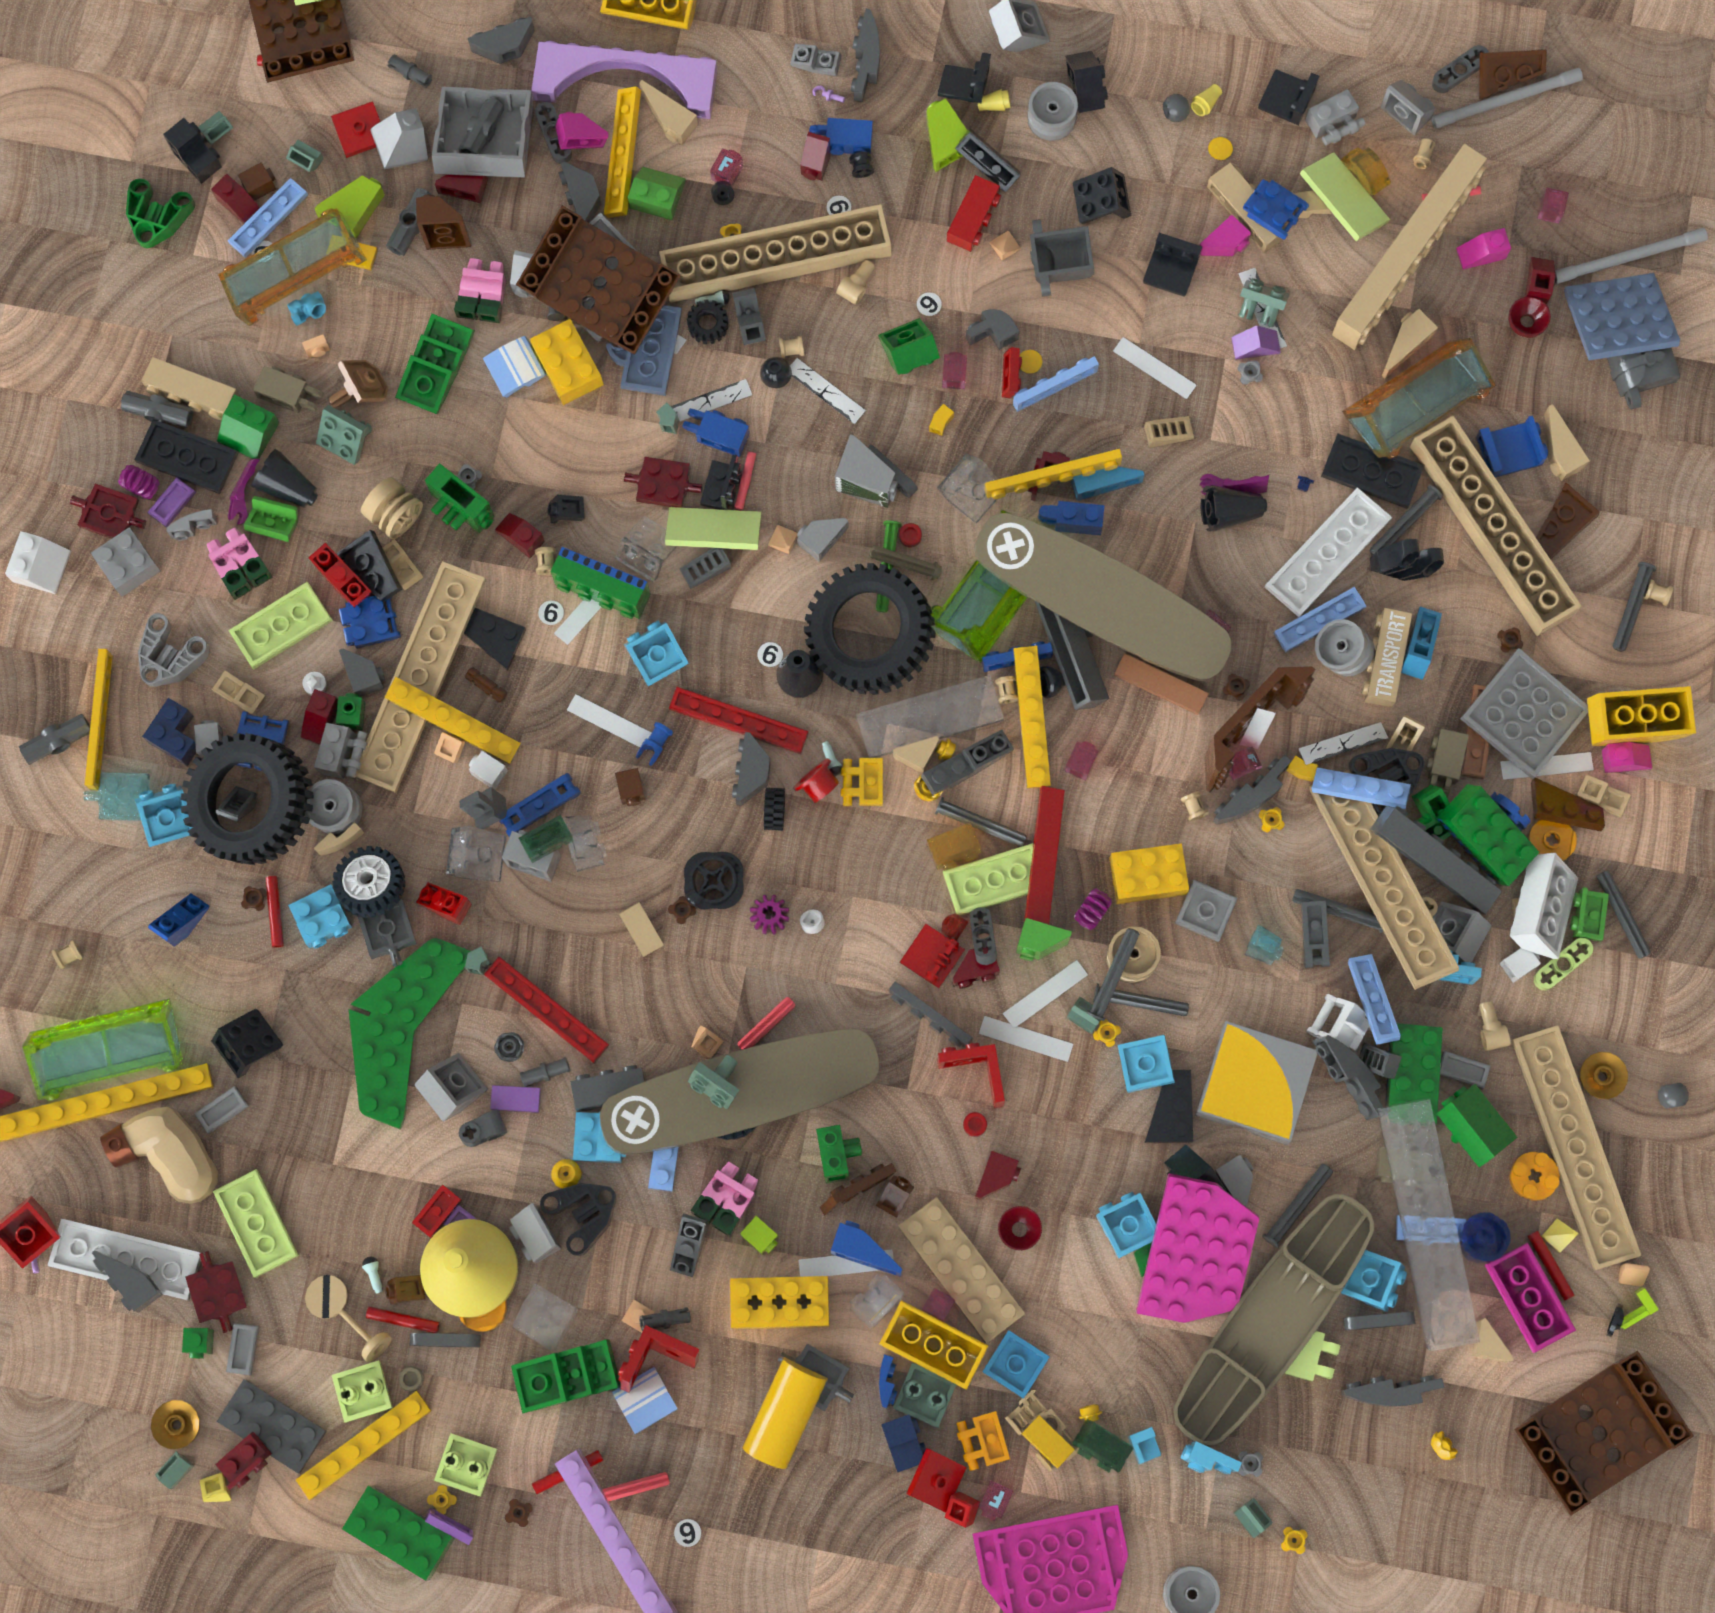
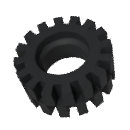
M704 300L705 303L703 304L699 301L696 307L693 305L691 311H688V330L691 337H695L697 342L703 341V344L707 345V341H711V344H715L716 339L719 342L722 340L721 336L725 337L727 334L726 330L729 327L727 312L725 309L723 310V306L720 303L717 305L714 300H712V303H709V300ZM712 315L717 321L716 325L712 329H703L699 325L701 317Z
M766 787L764 830L783 831L785 788Z

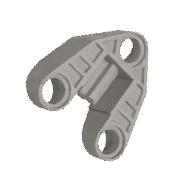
M155 613L148 618L138 650L140 676L151 687L183 681L203 664L210 652L207 642L199 636L190 638L180 651L171 645L165 644L171 631V624L160 613ZM157 619H162L165 622L161 630L153 629V623ZM201 642L203 643V650L197 654L191 651L193 644ZM157 670L158 677L153 681L147 680L146 674L149 671Z

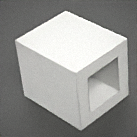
M481 751L479 756L476 754L469 763L471 775L493 789H496L508 772L505 765Z
M1520 948L1499 964L1514 983L1541 963L1539 961V954Z

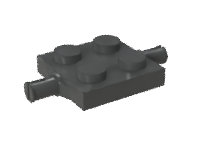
M402 899L398 904L392 903L393 909H384L385 914L383 915L377 912L376 917L371 918L368 914L367 918H364L358 914V920L371 959L390 955L394 967L398 966L397 962L399 966L403 964L399 951L417 944Z
M809 1344L805 1346L802 1353L796 1359L784 1352L781 1353L780 1356L828 1378L816 1407L825 1412L830 1402L836 1396L848 1403L851 1402L852 1399L843 1394L853 1398L854 1394L842 1387L843 1379L849 1371L848 1367ZM779 1357L778 1362H782L783 1359Z

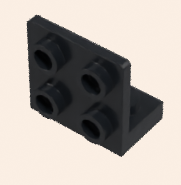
M982 52L981 59L976 61L974 69L945 65L938 89V96L972 103H982L989 76L991 54Z
M1276 69L1263 94L1258 109L1299 126L1320 76L1311 73L1308 80H1301Z
M1113 167L1073 182L1078 218L1081 224L1112 213L1123 219L1131 216L1125 176Z
M1159 232L1143 283L1185 297L1200 258L1202 246Z
M732 454L730 464L712 460L700 501L701 506L718 510H728L729 505L733 506L736 492H734L735 484L740 483L742 471H740L741 463H738L737 455Z
M254 1009L218 1028L211 1040L237 1078L246 1075L253 1063L281 1049L283 1043L258 1009Z

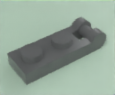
M1326 900L1301 902L1304 967L1313 968V965L1329 967ZM1312 949H1320V956H1313Z

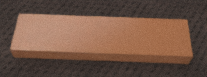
M1125 653L1114 673V676L1196 715H1199L1209 694Z
M1473 685L1470 706L1486 686ZM1467 725L1466 734L1469 737L1460 776L1484 779L1490 743Z

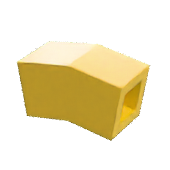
M942 404L935 412L929 426V432L943 436L946 426L954 418V412L945 404Z
M1295 755L1286 771L1299 779L1313 782L1318 765L1313 763L1306 765L1304 760Z

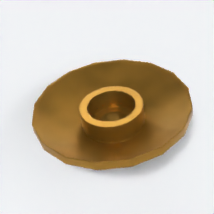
M1598 1052L1590 1055L1583 1062L1580 1069V1081L1583 1088L1591 1096L1608 1100L1617 1097L1624 1091L1628 1082V1071L1625 1063L1618 1056L1610 1052ZM1599 1073L1605 1074V1081H1601L1598 1078Z
M171 1400L163 1403L156 1409L151 1419L153 1438L159 1445L167 1449H181L188 1446L195 1440L199 1432L200 1419L197 1411L191 1404L182 1400ZM176 1420L181 1422V1427L178 1430L173 1427Z

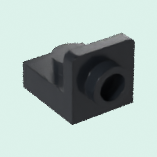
M557 494L548 503L547 507L551 523H557L559 520L582 521L585 519L584 497Z

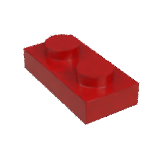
M1011 347L1003 354L1002 398L1011 399L1021 388L1019 370L1022 365V357H1020V348Z
M441 1185L412 1221V1224L432 1238L462 1200L444 1185Z

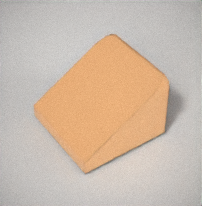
M1630 1263L1622 1264L1619 1270V1283L1641 1287L1646 1281L1650 1268Z

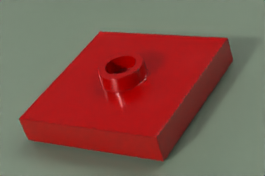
M373 101L331 116L346 158L377 148L370 130L381 121Z
M926 1448L906 1494L946 1513L950 1497L956 1493L967 1467Z

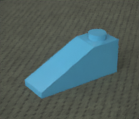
M1117 467L1110 471L1101 469L1090 476H1074L1070 482L1076 500L1079 501L1142 483L1144 472L1123 467Z
M1419 607L1404 655L1401 673L1423 680L1432 659L1442 613Z

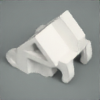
M1326 994L1324 998L1326 1001L1312 1027H1308L1306 1032L1315 1038L1329 1035L1339 1040L1356 1054L1366 1031L1370 1029L1365 1011L1356 1003ZM1333 1007L1340 1008L1339 1016L1329 1033L1320 1031Z

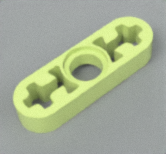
M1586 938L1576 939L1559 955V958H1566L1569 961V969L1566 971L1559 969L1557 966L1558 959H1552L1535 973V986L1540 990H1549L1592 955V943ZM1576 944H1578L1579 946H1586V949L1584 950L1586 955L1584 953H1580L1578 956L1573 958L1571 954L1578 949V946ZM1552 970L1556 973L1549 979L1550 984L1547 982L1541 983V973L1544 976Z

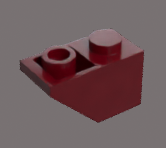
M1531 257L1525 297H1536L1545 304L1548 303L1553 293L1556 273L1554 260Z
M987 947L983 948L984 954L988 953ZM970 949L952 979L953 987L959 986V989L972 986L974 981L982 980V983L995 980L996 976L1000 973L997 959L992 964L982 965L977 962L974 949Z

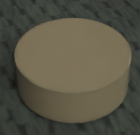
M406 1367L399 1374V1384L406 1391H417L424 1383V1375L416 1367Z

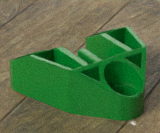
M139 178L130 182L127 191L126 215L135 238L141 247L152 248L175 234L195 208V202L189 193L177 192L163 206L155 201L150 203L153 196V188L147 180ZM144 185L148 187L146 191L136 192L139 186ZM181 199L190 200L186 205H178ZM151 232L152 238L149 241L144 242L141 240L143 233Z

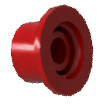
M827 758L812 768L795 784L793 789L795 791L803 789L814 803L823 799L839 784L838 779L827 768L831 760Z

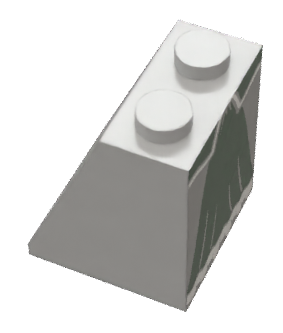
M850 434L835 474V490L888 508L890 501H895L898 489H896L898 482L895 481V472L858 438Z

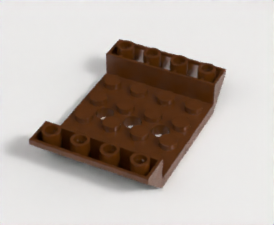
M249 0L267 83L355 61L341 0H321L297 6L294 0ZM321 16L328 17L323 23L317 22V19ZM300 21L306 22V25L302 28L295 27ZM277 27L285 28L282 33H274Z
M562 205L517 281L516 286L610 343L635 355L681 275L583 220L582 216ZM614 257L618 260V266L610 270L606 267V261ZM599 277L607 280V285L603 289H597L594 286V281ZM587 297L595 299V306L591 309L583 307V300Z
M1312 666L1278 667L1216 732L1204 757L1206 790L1209 793L1214 788L1219 790L1227 781V777L1234 765L1232 761L1235 757V754L1229 749L1232 742L1236 744L1244 736L1246 727L1249 726L1257 708L1267 711L1275 703V699L1287 710L1292 705L1297 707L1305 698L1311 683L1314 681L1312 676L1316 670Z
M1638 1351L1608 1366L1530 1416L1514 1429L1570 1516L1592 1503L1590 1500L1668 1450L1677 1448L1694 1437ZM1582 1405H1587L1591 1409V1416L1588 1419H1583L1579 1415V1409ZM1597 1426L1605 1430V1437L1601 1441L1596 1440L1593 1436V1430ZM1611 1447L1616 1448L1619 1452V1458L1615 1462H1611L1607 1458V1451Z

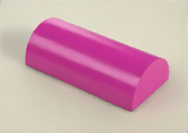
M1528 1242L1484 1265L1532 1353L1576 1331Z

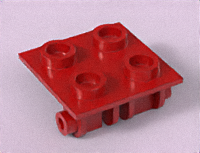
M925 924L899 963L937 988H940L965 949L959 946V942L956 940H950L928 924Z

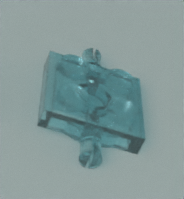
M101 772L98 792L84 791V795H86L84 796V801H98V819L141 821L135 799L139 798V793L150 790V774Z

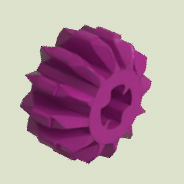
M126 465L118 480V483L123 488L144 499H152L160 484L155 476L134 465Z
M1097 888L1093 889L1077 910L1074 919L1084 928L1094 929L1112 904V899L1105 892Z
M763 895L764 902L761 903L756 899L754 902L758 908H750V912L756 914L750 917V921L757 922L754 926L755 930H759L763 926L762 933L764 935L768 933V928H771L772 934L775 935L776 926L784 930L785 926L782 922H789V917L784 915L789 912V908L783 907L785 904L783 899L776 903V895L771 897V901H768L767 895ZM768 910H773L775 917L771 916V919H766L764 912L768 913Z

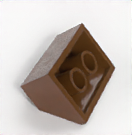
M427 194L416 198L417 225L426 250L472 247L461 214L439 196Z

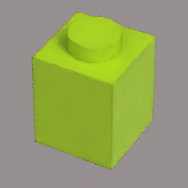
M757 1216L740 1233L762 1255L765 1252L770 1254L778 1245L776 1241L778 1235Z

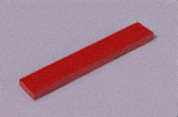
M676 687L669 706L671 711L745 735V732H750L757 740L798 754L802 753L809 734L807 730L680 687Z
M1042 786L1039 794L1025 919L1028 918L1049 925L1065 790Z
M500 956L484 973L489 980L594 1064L608 1048L609 1044Z

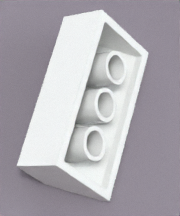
M1556 853L1538 854L1526 867V874L1521 887L1513 926L1510 929V937L1522 949L1552 959H1559L1578 877Z

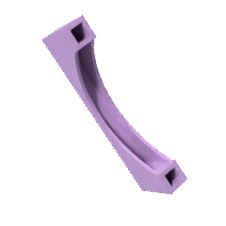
M554 41L539 42L531 90L534 101L556 103L557 97L565 89L588 75L610 69H630L659 79L679 96L686 108L696 114L697 118L711 119L717 76L716 60H712L709 57L690 58L687 55L671 56L663 52L652 54L642 50L604 49L596 45L589 47L580 46L576 43H568L566 45L558 44Z
M581 1449L575 1450L556 1462L555 1466L644 1613H679L624 1530Z

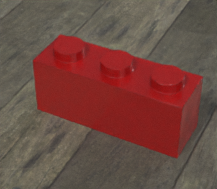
M974 176L947 232V242L972 252L974 245L978 246L983 237L981 231L984 226L988 227L992 218L990 212L993 207L997 208L1002 197L999 194L1000 185L979 176Z

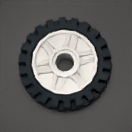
M366 846V850L360 847L357 848L358 853L356 854L352 850L348 853L350 857L346 858L344 856L341 859L343 864H337L336 866L337 872L333 873V890L342 906L348 912L351 911L353 915L358 916L360 914L364 918H367L368 914L371 918L376 917L377 912L383 915L385 914L384 909H393L392 903L398 904L400 901L399 895L403 896V887H405L406 882L402 867L393 854L386 849L383 851L381 847L376 846L374 849L372 846ZM373 879L369 884H365L368 880Z

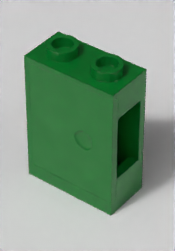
M439 463L425 479L430 494L438 500L431 508V511L438 515L445 506L449 509L442 518L443 523L446 525L450 524L454 530H458L466 522L478 533L491 526L494 521V514L489 502Z
M1476 1084L1468 1089L1465 1086L1460 1088L1441 1103L1444 1108L1436 1113L1453 1134L1451 1135V1141L1455 1144L1459 1142L1479 1168L1518 1138Z
M840 1125L816 1129L825 1183L849 1180L846 1158L862 1155L860 1138L843 1140Z

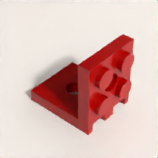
M971 1043L965 1045V1049L956 1050V1047L941 1049L942 1052L937 1055L938 1069L986 1062L994 1108L1004 1106L1005 1098L995 1044L980 1046V1043Z
M645 1325L639 1340L634 1339L629 1349V1362L624 1361L618 1375L620 1376L618 1380L621 1381V1390L630 1393L650 1349L694 1369L699 1360L700 1349Z

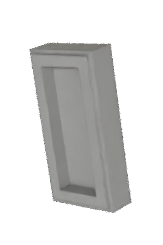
M1444 1051L1441 1057L1440 1076L1471 1086L1476 1084L1478 1088L1484 1089L1491 1066Z
M234 1086L194 1114L206 1132L210 1134L248 1108L249 1105L237 1087Z
M234 1323L226 1369L227 1373L252 1375L259 1326Z

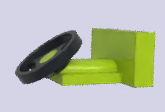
M1643 1286L1634 1291L1642 1306L1624 1316L1623 1305L1618 1303L1606 1336L1612 1337L1615 1330H1620V1328L1625 1330L1659 1310Z

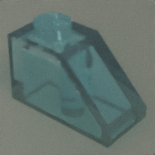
M1257 925L1244 955L1272 965L1274 960L1279 961L1284 947L1280 946L1282 939L1263 926Z

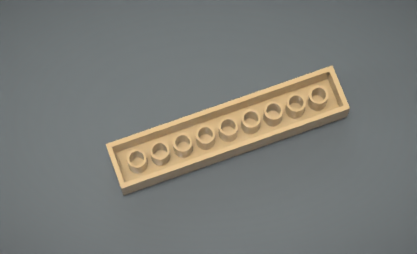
M1466 144L1461 147L1340 315L1332 336L1353 350L1359 344L1364 345L1370 336L1369 333L1372 328L1377 327L1383 318L1382 315L1385 310L1388 311L1398 292L1401 293L1408 283L1407 280L1410 275L1413 276L1423 257L1426 258L1432 250L1435 240L1438 241L1441 238L1446 225L1453 221L1459 207L1466 203L1472 189H1476L1482 180V175L1487 169L1484 167L1487 160L1485 156Z
M879 204L659 251L663 265L681 275L669 296L670 303L712 295L720 290L731 291L862 263L864 260L871 261L890 257L891 242L882 205Z
M1454 416L1414 438L1410 446L1411 450L1419 462L1424 465L1425 471L1441 492L1535 635L1538 637L1575 615L1582 605Z

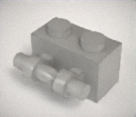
M1348 89L1310 108L1305 120L1316 139L1328 134L1322 137L1324 145L1332 142L1335 144L1341 141L1342 137L1348 134L1353 135L1359 131V128L1366 125L1362 117L1354 120L1359 106Z
M326 723L314 768L322 775L345 779L346 775V777L355 779L357 770H360L362 764L360 762L362 751L367 746L365 742L367 733L358 731L356 737V734L349 727Z

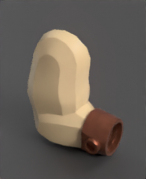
M162 1107L146 1111L134 1116L124 1124H119L100 1137L105 1154L115 1168L139 1160L141 1156H147L152 1166L161 1174L169 1194L178 1202L188 1204L201 1202L211 1195L218 1183V1170L208 1156L200 1137L174 1108Z

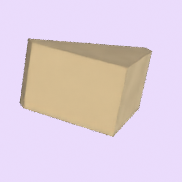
M1404 714L1385 749L1396 748L1412 751L1425 725Z
M935 736L893 749V757L895 760L923 773L936 752L939 738Z
M1482 1318L1477 1321L1472 1356L1504 1363L1514 1360V1357L1488 1320Z

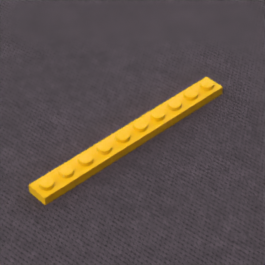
M206 1063L0 1116V1142L214 1088L209 1064Z

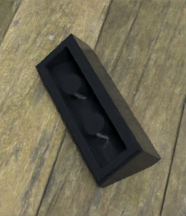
M970 128L955 147L959 153L994 183L1000 185V188L1005 192L1021 175L1015 166Z

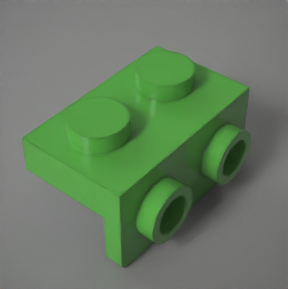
M254 496L252 499V510L244 523V530L289 542L298 524V509L289 504Z
M1582 887L1578 893L1574 894L1573 907H1576L1575 916H1572L1570 923L1573 937L1603 941L1609 894L1588 891L1587 887Z

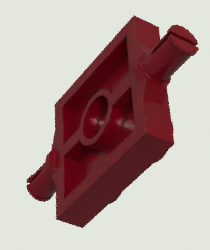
M644 457L643 467L639 475L625 472L624 482L636 483L638 485L637 502L682 508L687 492L701 494L703 484L689 483L690 463Z
M94 484L91 494L86 499L74 495L70 499V505L82 508V515L77 524L79 528L112 539L131 525L142 530L146 526V520L134 517L139 499L122 492Z
M209 1251L205 1252L207 1261H205L204 1254L200 1253L199 1256L203 1268L197 1273L185 1276L199 1323L211 1319L220 1320L223 1333L227 1332L225 1322L227 1323L228 1330L232 1331L233 1328L229 1316L235 1311L247 1308L233 1261L221 1265L212 1264Z

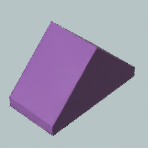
M1255 326L1231 338L1235 360L1280 354L1281 352L1277 331L1269 328Z

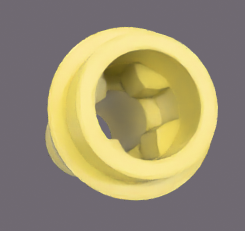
M1213 84L1195 96L1191 103L1194 113L1199 116L1208 115L1222 94L1221 88Z
M1002 89L983 96L982 103H978L979 111H1006L1007 108H1011L1008 90L1002 91Z

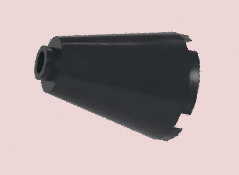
M274 449L265 460V465L256 474L251 487L257 491L304 508L307 505L312 506L318 497V494L315 493L317 488L281 451Z
M1214 485L1205 486L1202 493H1206V496L1200 502L1201 518L1203 525H1208L1209 527L1206 530L1210 532L1260 518L1267 511V500L1261 494Z
M794 650L779 663L776 677L779 686L787 695L794 698H805L819 689L822 683L823 671L816 665V660L810 654L802 650Z

